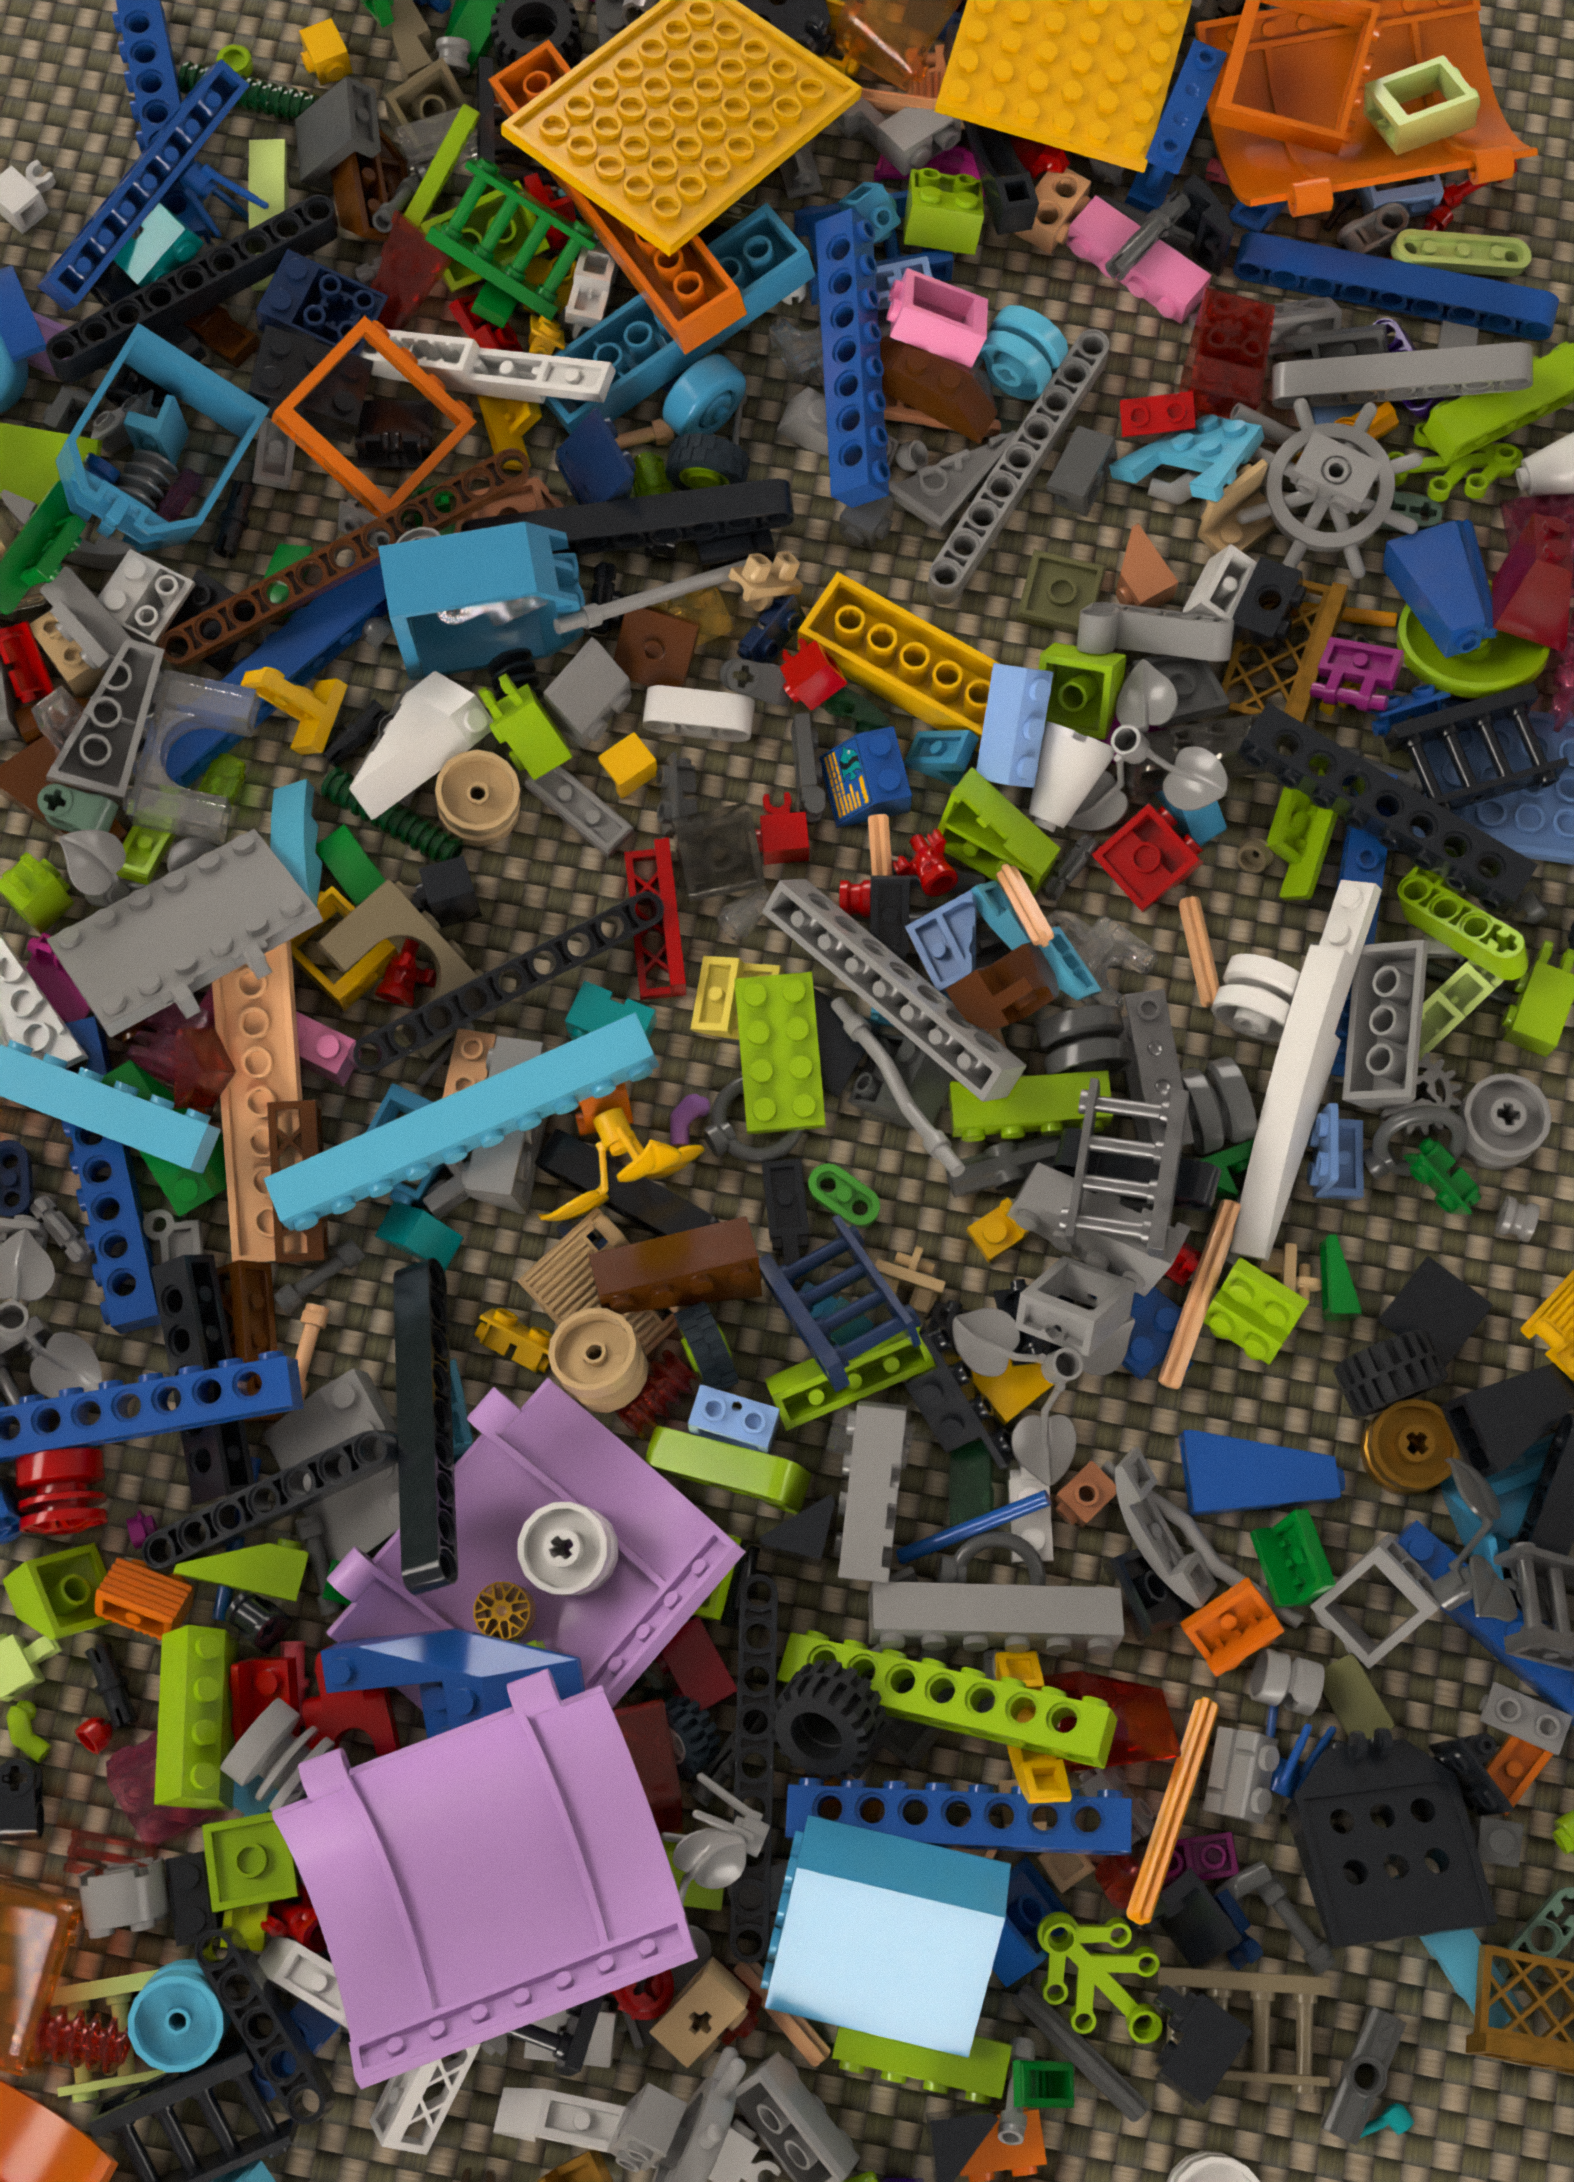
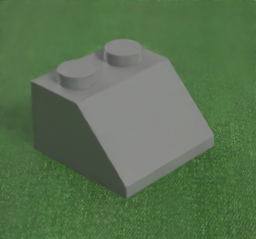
M593 637L589 639L543 692L547 713L558 729L584 749L591 740L597 741L601 738L607 729V722L615 713L620 714L623 712L632 698L629 677Z

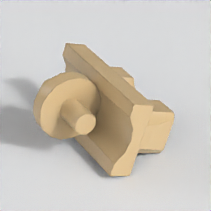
M788 551L777 552L773 564L765 555L760 553L749 554L743 567H731L728 575L731 581H737L744 589V601L749 602V605L755 611H766L770 609L773 599L778 596L800 594L803 588V584L795 577L800 562Z
M1285 1243L1281 1249H1272L1268 1262L1257 1259L1258 1269L1268 1275H1277L1278 1282L1294 1292L1298 1291V1294L1310 1301V1292L1322 1290V1280L1311 1277L1310 1264H1299V1277H1296L1297 1244Z
M916 1246L913 1256L897 1252L894 1263L908 1267V1269L877 1259L875 1267L896 1295L898 1287L913 1292L909 1304L917 1315L927 1317L935 1301L941 1300L946 1282L916 1272L920 1271L932 1275L935 1264L921 1260L924 1248Z

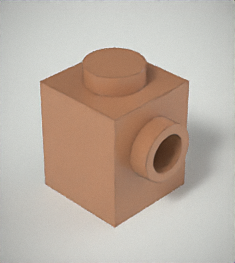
M1091 1460L1054 1497L1053 1500L1058 1504L1055 1510L1069 1525L1073 1526L1077 1523L1083 1528L1117 1494L1116 1484Z

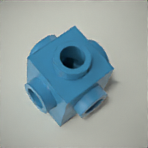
M863 182L837 202L842 212L853 208L872 222L875 230L873 244L883 242L892 234L891 230L901 223L896 212L897 204L894 198L886 192L883 184Z

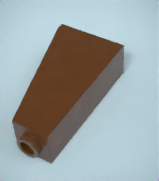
M48 732L0 765V794L61 837L70 832L50 826L37 803L40 791L47 785L52 784L45 782L46 775L62 750V746L53 734ZM115 818L109 833L116 836L123 844L128 834Z

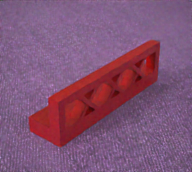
M669 838L654 839L655 849L624 852L629 897L636 895V883L642 888L639 893L645 891L653 892L660 897L664 905L663 928L655 924L633 936L640 1000L687 995ZM656 860L657 872L647 883L634 874L633 862ZM657 881L659 885V892L653 888ZM638 901L635 906L636 915L640 919L647 921L649 917L638 910V903L640 902ZM651 929L665 938V944L656 955L642 946V939ZM665 953L667 955V964L660 960ZM643 955L651 960L646 967L644 966ZM657 965L669 974L670 986L647 989L646 976Z

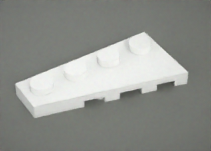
M0 934V1044L7 1047L10 1040L33 1048L30 1056L43 1060L45 1053L67 1061L66 1068L88 1059L89 1057L10 944Z

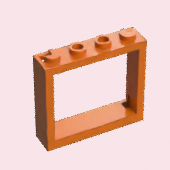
M1245 0L1211 122L1338 155L1342 142L1349 144L1356 121L1349 119L1352 109L1359 110L1365 87L1359 86L1361 75L1368 76L1373 62L1374 54L1369 53L1368 50L1371 41L1377 43L1381 33L1383 21L1377 20L1381 4L1367 0ZM1260 3L1361 29L1334 129L1232 103Z
M364 316L278 406L273 413L271 421L371 514L380 517L404 504L470 433L477 421L473 418L472 410L459 399L455 401L445 392L446 387L437 376L432 373L427 375L417 365V358L407 348H399L389 339L390 334L381 323L376 320L371 322ZM362 338L374 347L457 426L390 499L295 411V408Z

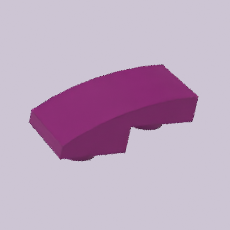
M1233 1832L1177 1839L1164 1882L1190 1867L1201 1880L1229 1877L1239 1873L1240 1868Z

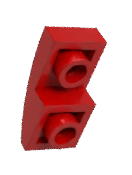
M479 293L458 298L448 305L462 329L471 339H475L480 348L523 352L517 340V335L510 327L508 321L504 329L471 312V308Z

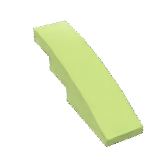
M285 139L249 140L248 191L269 204L268 209H263L248 200L249 229L288 209V147ZM274 274L252 285V291L267 290Z
M1468 960L1423 1003L1419 1061H1421L1425 1053H1429L1495 990L1504 979L1495 976L1471 960Z

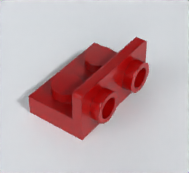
M538 173L524 177L528 194L571 222H575L574 203L570 196L555 200L550 185L543 186ZM551 225L545 235L550 249L546 252L564 249L570 236Z
M250 1657L231 1665L229 1689L232 1693L233 1717L231 1729L235 1736V1745L260 1714L277 1698H281L299 1713L296 1657ZM300 1720L292 1733L297 1738L301 1735Z

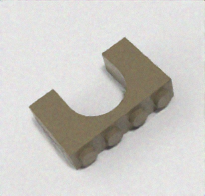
M390 879L381 884L316 943L318 948L343 973L383 939L402 937L417 942L429 953L436 970L435 987L426 1003L484 974L478 968L474 972L463 961L467 955L462 948L452 939L446 942L437 932L440 925L426 910L420 913L411 903L414 899L411 892L400 881L394 884ZM474 989L466 991L464 995L466 1006L471 1010L477 1011L482 1005L480 993ZM434 1007L429 1014L430 1023L434 1027L442 1029L446 1026L448 1017L443 1009ZM404 1025L395 1030L409 1046L413 1041L412 1031ZM457 1029L414 1052L421 1060L427 1059L456 1033Z

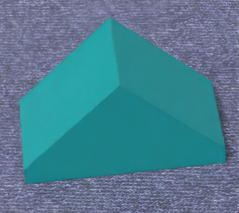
M393 1202L375 1234L376 1238L420 1261L429 1258L437 1259L444 1272L447 1270L464 1239L463 1236L426 1211Z

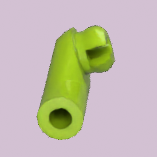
M21 1700L16 1706H11L6 1715L10 1741L37 1763H40L49 1754L52 1746L32 1730L31 1720L35 1718L37 1712L35 1705L28 1700Z

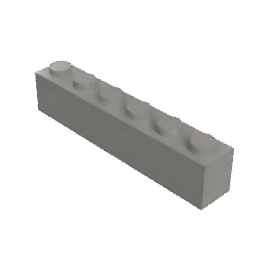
M872 1581L868 1596L869 1644H880V1647L884 1649L895 1650L903 1648L905 1645H921L925 1650L937 1651L945 1649L947 1646H960L967 1651L979 1652L988 1649V1647L1005 1648L1008 1652L1021 1653L1028 1651L1030 1648L1046 1649L1049 1653L1063 1654L1072 1649L1088 1650L1089 1653L1094 1655H1104L1117 1650L1124 1637L1121 1588L889 1581L888 1583Z

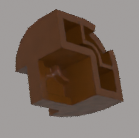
M1032 942L1022 944L995 963L974 970L945 989L956 1009L967 1022L983 1029H998L1023 1020L1056 999L1059 995V986L1054 971L1039 945L1035 946Z

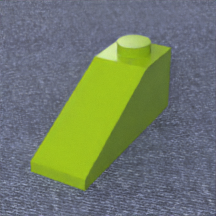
M278 1538L276 1544L266 1543L178 1563L175 1565L173 1574L241 1591L250 1590L258 1595L295 1603L309 1552L300 1551L302 1543Z

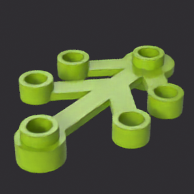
M1427 422L1417 424L1413 435L1414 443L1421 447H1428L1438 453L1427 436L1423 435L1425 433L1422 430ZM1490 443L1476 450L1478 453L1468 454L1448 465L1445 464L1440 456L1423 457V462L1419 467L1394 475L1395 486L1404 484L1408 479L1409 473L1448 470L1443 476L1433 477L1427 490V495L1430 499L1442 502L1449 498L1450 491L1471 469L1485 468L1480 474L1474 473L1469 475L1464 486V493L1468 497L1480 499L1485 496L1488 486L1497 477H1511L1516 473V469L1521 468L1523 454L1517 447L1511 444L1500 443L1494 445ZM1397 451L1388 454L1390 460L1405 456V454Z
M1053 1912L1046 1915L1040 1921L1037 1928L1039 1944L1049 1953L1047 1976L1043 1978L1040 1985L1045 2001L1051 2005H1059L1068 1996V1988L1064 1980L1067 1955L1077 1965L1075 2005L1071 2007L1068 2014L1074 2031L1079 2034H1087L1096 2026V2017L1093 2012L1095 1984L1126 2016V2026L1135 2041L1144 2044L1155 2041L1160 2036L1163 2028L1157 2010L1150 2004H1139L1110 1973H1138L1143 1977L1153 1976L1157 1973L1158 1967H1160V1961L1156 1952L1151 1947L1142 1946L1137 1948L1133 1954L1089 1953L1081 1943L1109 1942L1115 1948L1126 1946L1132 1938V1932L1127 1921L1121 1917H1113L1105 1925L1077 1924L1076 1920L1065 1912ZM1059 1927L1065 1928L1061 1936L1055 1937L1051 1935L1054 1929ZM1119 1927L1125 1929L1120 1937L1111 1936L1114 1929ZM1144 1957L1153 1958L1148 1966H1140V1960ZM1052 1985L1061 1986L1060 1991L1056 1994H1049L1047 1992ZM1088 2014L1089 2018L1086 2022H1076V2018L1079 2015ZM1140 2016H1149L1148 2020L1144 2023L1139 2024L1135 2022Z

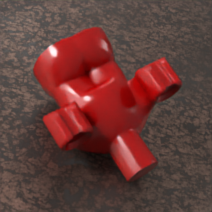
M934 829L933 834L927 835L931 845L927 844L921 834L914 835L909 840V844L915 852L911 862H908L904 856H899L898 861L892 862V866L898 875H917L924 893L932 897L948 893L958 882L956 871L947 863L944 857L946 840L939 829Z
M405 939L401 952L393 955L385 967L384 979L378 985L375 995L396 1005L413 1007L415 983L424 984L429 987L435 986V970L429 968L422 970L416 965L415 959L420 944L413 940Z
M301 1883L299 1888L302 1900L294 1905L286 1900L275 1901L272 1905V1912L280 1917L281 1921L273 1915H268L267 1921H262L260 1927L272 1937H292L310 1951L320 1953L327 1948L306 1886Z

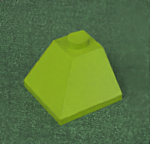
M95 1542L25 1561L2 1580L16 1617L52 1641L113 1623L110 1619L105 1620L103 1617H98L95 1614V1593L100 1587L101 1582H103L104 1577L107 1576Z

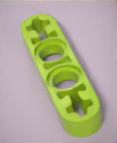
M463 104L402 218L399 228L415 238L419 234L420 224L427 220L478 123L481 113Z

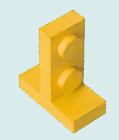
M271 667L246 671L241 682L242 687L300 721L290 749L300 755L323 753L348 685L337 678L315 681L311 691L306 687L293 685L284 679L285 675L282 672Z

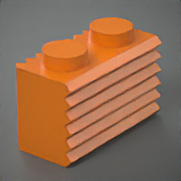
M117 1557L107 1576L104 1577L100 1587L96 1590L95 1614L98 1617H103L105 1620L110 1619L113 1623L118 1622L121 1626L125 1625L128 1629L133 1628L136 1632L141 1631L144 1635L148 1634L151 1638L156 1637L158 1640H162V1634L180 1628L193 1605L194 1585L189 1584L182 1576L174 1575L173 1573L167 1576L154 1571L142 1560L132 1559L128 1561Z

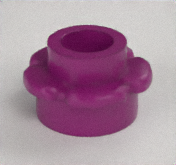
M141 1510L137 1511L136 1516L126 1519L128 1532L136 1550L142 1548L146 1537L158 1531L153 1515L145 1516Z

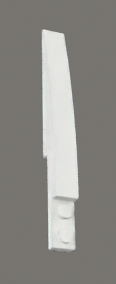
M387 329L390 334L389 339L399 348H407L417 358V365L427 375L432 373L437 376L447 390L543 404L546 396L604 403L616 372L611 362L480 348L475 339ZM366 342L360 357L374 361L371 375L411 383L374 347Z
M1341 880L1319 946L1310 945L1283 1030L1253 1143L1240 1201L1241 1208L1236 1220L1230 1252L1234 1255L1267 1262L1269 1260L1341 1042L1335 1035V1031L1382 892L1376 883Z

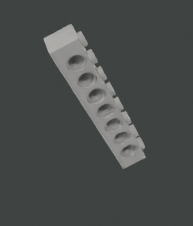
M807 879L779 880L762 911L763 914L982 1102L1008 1097L1027 1066L983 1028L967 1022L948 998Z

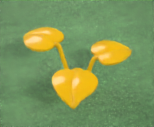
M619 1107L607 1110L593 1119L601 1139L600 1142L595 1144L599 1153V1187L574 1198L552 1213L538 1214L539 1219L546 1221L577 1219L589 1214L594 1208L600 1207L608 1201L609 1197L606 1194L608 1192L606 1151H610L612 1156H618L626 1152L629 1153L633 1161L622 1169L616 1177L619 1182H631L642 1177L657 1180L675 1174L699 1157L705 1151L704 1147L699 1144L676 1149L670 1145L650 1139L644 1149L637 1140L634 1131L631 1130L623 1109Z

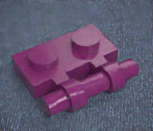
M1330 637L1317 667L1319 676L1329 679L1327 684L1313 682L1310 689V697L1323 699L1325 704L1335 706L1338 702L1355 705L1357 710L1370 712L1371 709L1385 711L1388 706L1389 697L1375 693L1377 688L1393 690L1405 660L1404 651ZM1344 681L1362 684L1360 691L1343 688Z

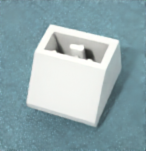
M129 549L97 599L133 640L156 646L194 588L195 582Z

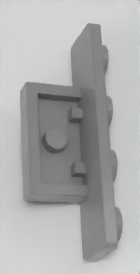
M64 566L52 582L46 583L41 587L40 592L53 606L50 612L58 620L55 624L56 629L69 642L75 640L83 650L79 655L93 670L101 668L107 671L125 639L132 638L70 567ZM160 670L154 689L165 679Z

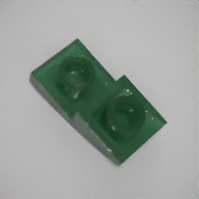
M842 687L820 704V708H824L827 713L833 716L852 717L851 732L856 734L890 727V720L882 711L866 698L846 687Z
M970 1441L951 1450L949 1480L950 1527L993 1511L994 1490L992 1487L994 1459L983 1441Z

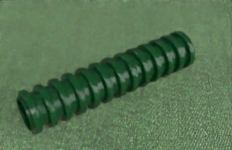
M185 61L178 75L180 92L188 94L211 66L204 68L200 63L194 66L193 62ZM239 74L250 86L234 107L239 108L242 105L245 110L253 108V111L257 113L263 111L268 116L274 113L276 118L284 116L286 120L292 121L319 99V95L312 93L309 96L307 91L302 90L299 93L296 88L292 87L288 90L285 85L278 87L273 82L267 85L265 80L261 79L257 82L254 77L246 79L244 75Z
M336 767L325 777L321 786L322 797L327 799L331 797L332 803H341L342 809H351V814L354 816L361 815V820L364 822L371 821V826L375 828L380 827L381 832L385 834L391 832V838H401L400 841L403 845L410 844L413 851L420 850L421 855L424 857L430 856L432 862H443L461 855L463 850V840L456 837L453 839L451 832L446 831L443 833L442 827H433L432 821H423L422 815H413V810L410 808L403 809V804L397 802L377 818L371 820L349 789L354 776L350 773L344 774L342 768Z

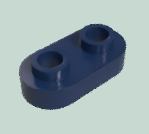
M4 1140L0 1142V1216L14 1219L15 1215H27L30 1212L29 1207L34 1202L32 1160L29 1151L22 1144L14 1140ZM12 1157H17L18 1162L16 1166L10 1169L6 1168L7 1161ZM14 1195H19V1203L16 1206L9 1207V1199Z

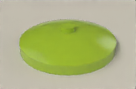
M1488 580L1492 594V580ZM1408 604L1405 605L1401 613L1396 638L1398 649L1404 651V663L1415 676L1426 684L1434 685L1437 690L1466 698H1484L1530 684L1543 671L1551 649L1550 647L1498 630V635L1495 638L1481 639L1479 648L1473 649L1468 653L1445 658Z

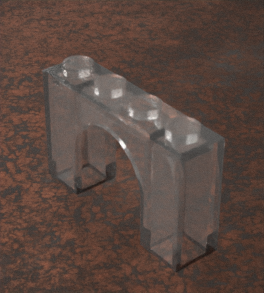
M165 669L163 680L157 681L154 687L153 703L156 704L152 717L148 716L144 724L143 739H146L143 753L138 752L135 757L133 774L136 775L133 789L128 788L126 791L123 810L126 811V815L132 825L189 838H199L207 842L223 845L232 813V807L228 798L190 790L174 783L167 776V756L177 739L196 729L208 728L252 737L261 701L256 689Z

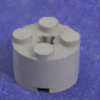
M142 1857L110 1863L103 1870L104 1874L98 1876L95 1875V1868L77 1875L84 1927L88 1930L89 1938L91 1939L112 1935L115 1933V1928L127 1925L131 1926L132 1932L151 1929L157 1926V1921L169 1917L168 1912L171 1911L163 1857H159L155 1861L154 1857Z

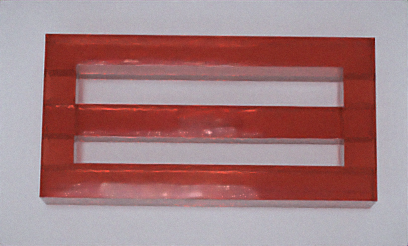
M72 1828V1842L68 1846L67 1854L69 1855L67 1863H64L63 1871L80 1874L95 1868L76 1864L78 1856L119 1864L138 1863V1867L148 1866L147 1864L135 1861L136 1859H141L138 1857L80 1847L82 1839L146 1850L145 1857H154L157 1843ZM95 1868V1875L104 1874V1869Z

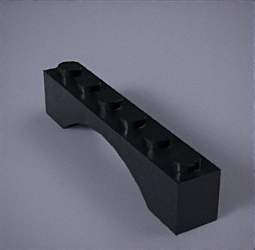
M960 24L948 26L943 49L946 66L948 65ZM963 120L997 235L1032 230L1039 201L1030 172L1024 168L1018 159L1008 133Z

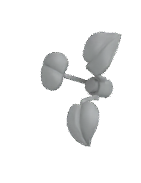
M1144 659L1131 671L1117 699L1116 715L1122 726L1118 727L1111 736V746L1117 753L1113 757L1117 766V782L1112 774L1104 771L1067 823V826L1088 832L1102 831L1113 827L1125 816L1129 807V801L1126 795L1120 791L1125 784L1124 761L1130 764H1137L1149 758L1170 771L1163 782V792L1167 801L1180 810H1199L1221 799L1228 791V777L1225 768L1210 751L1201 747H1186L1178 753L1175 765H1172L1150 749V742L1142 733L1148 732L1149 725L1161 726L1170 720L1178 705V694L1172 682Z
M87 829L74 831L59 837L70 879L77 890L85 894L86 900L91 905L106 908L129 896V890L142 889L147 886L138 882H127L119 879L116 872L124 865L126 854L122 843L113 834L101 830ZM199 838L183 839L177 842L169 853L167 860L168 871H176L198 859L203 854L217 849V847Z
M22 1229L0 1245V1300L12 1298L11 1301L0 1305V1338L6 1341H17L24 1337L33 1349L40 1354L31 1363L30 1378L35 1389L49 1399L59 1397V1390L73 1387H83L84 1392L99 1390L98 1383L102 1382L101 1367L94 1351L86 1341L75 1334L59 1332L49 1339L45 1349L37 1341L33 1331L29 1329L28 1311L20 1303V1299L32 1302L44 1297L54 1284L55 1269L46 1251L36 1242L27 1229Z
M981 1308L955 1316L952 1322L953 1342L960 1358L972 1371L982 1376L996 1377L1005 1372L1009 1359L1023 1362H1038L1041 1364L1044 1378L1054 1384L1055 1388L1041 1409V1417L1029 1415L1022 1418L1015 1426L1011 1436L1012 1451L1020 1465L1044 1485H1054L1063 1477L1072 1462L1077 1438L1075 1428L1068 1417L1060 1414L1049 1417V1411L1060 1393L1065 1390V1383L1079 1377L1082 1370L1091 1375L1103 1376L1115 1371L1121 1365L1127 1353L1135 1319L1130 1316L1105 1342L1087 1357L1067 1347L1048 1355L1043 1353L1036 1355L1013 1352L1019 1344L1020 1332L1015 1329V1320L1008 1313L996 1308Z
M718 1828L702 1829L690 1833L678 1843L673 1853V1864L678 1869L686 1872L682 1877L679 1887L682 1904H684L688 1885L693 1878L702 1887L718 1889L731 1885L741 1876L746 1865L747 1841L741 1835ZM689 1925L698 1958L670 1969L674 1979V1988L678 1991L710 1960L711 1943L709 1937L703 1930L693 1925Z

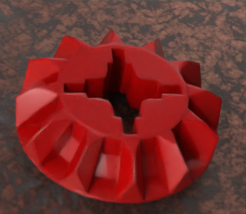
M670 1969L648 1977L644 1985L646 1993L633 1994L637 1982L610 1992L615 1995L619 2003L617 2010L625 2011L630 2015L631 2020L649 2021L662 2015L668 2009L674 1994V1979Z

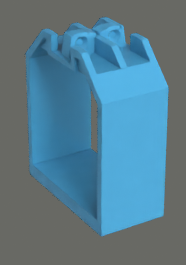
M137 323L55 460L70 512L76 514L85 522H88L92 514L99 517L102 521L96 532L109 539L115 529H118L125 534L122 541L135 546L138 553L187 544L204 522L270 408ZM124 363L240 437L239 442L194 518L168 522L152 512L144 504L109 482L101 480L83 467L76 441Z
M524 521L378 546L389 617L409 680L424 679L434 671L442 675L484 669L500 653L516 648L531 649L533 656L530 660L547 658L584 635L583 627L558 634L553 625L554 619L580 611V607L585 606L584 594L579 585L580 574L576 554H552V551L569 548L566 533Z

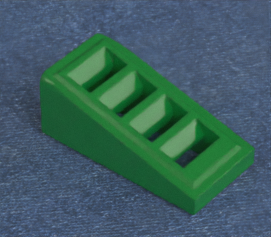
M1328 1234L1319 1244L1320 1276L1322 1280V1317L1324 1321H1354L1362 1315L1361 1306L1337 1235Z
M1013 2060L1014 2107L1074 2108L1073 2062Z

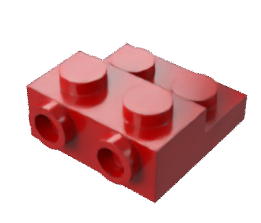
M1150 803L1092 854L1096 861L1143 913L1172 887L1176 888L1204 863L1198 856L1203 851L1202 848L1189 834L1182 838L1174 830L1173 826L1178 822L1164 806L1157 810Z

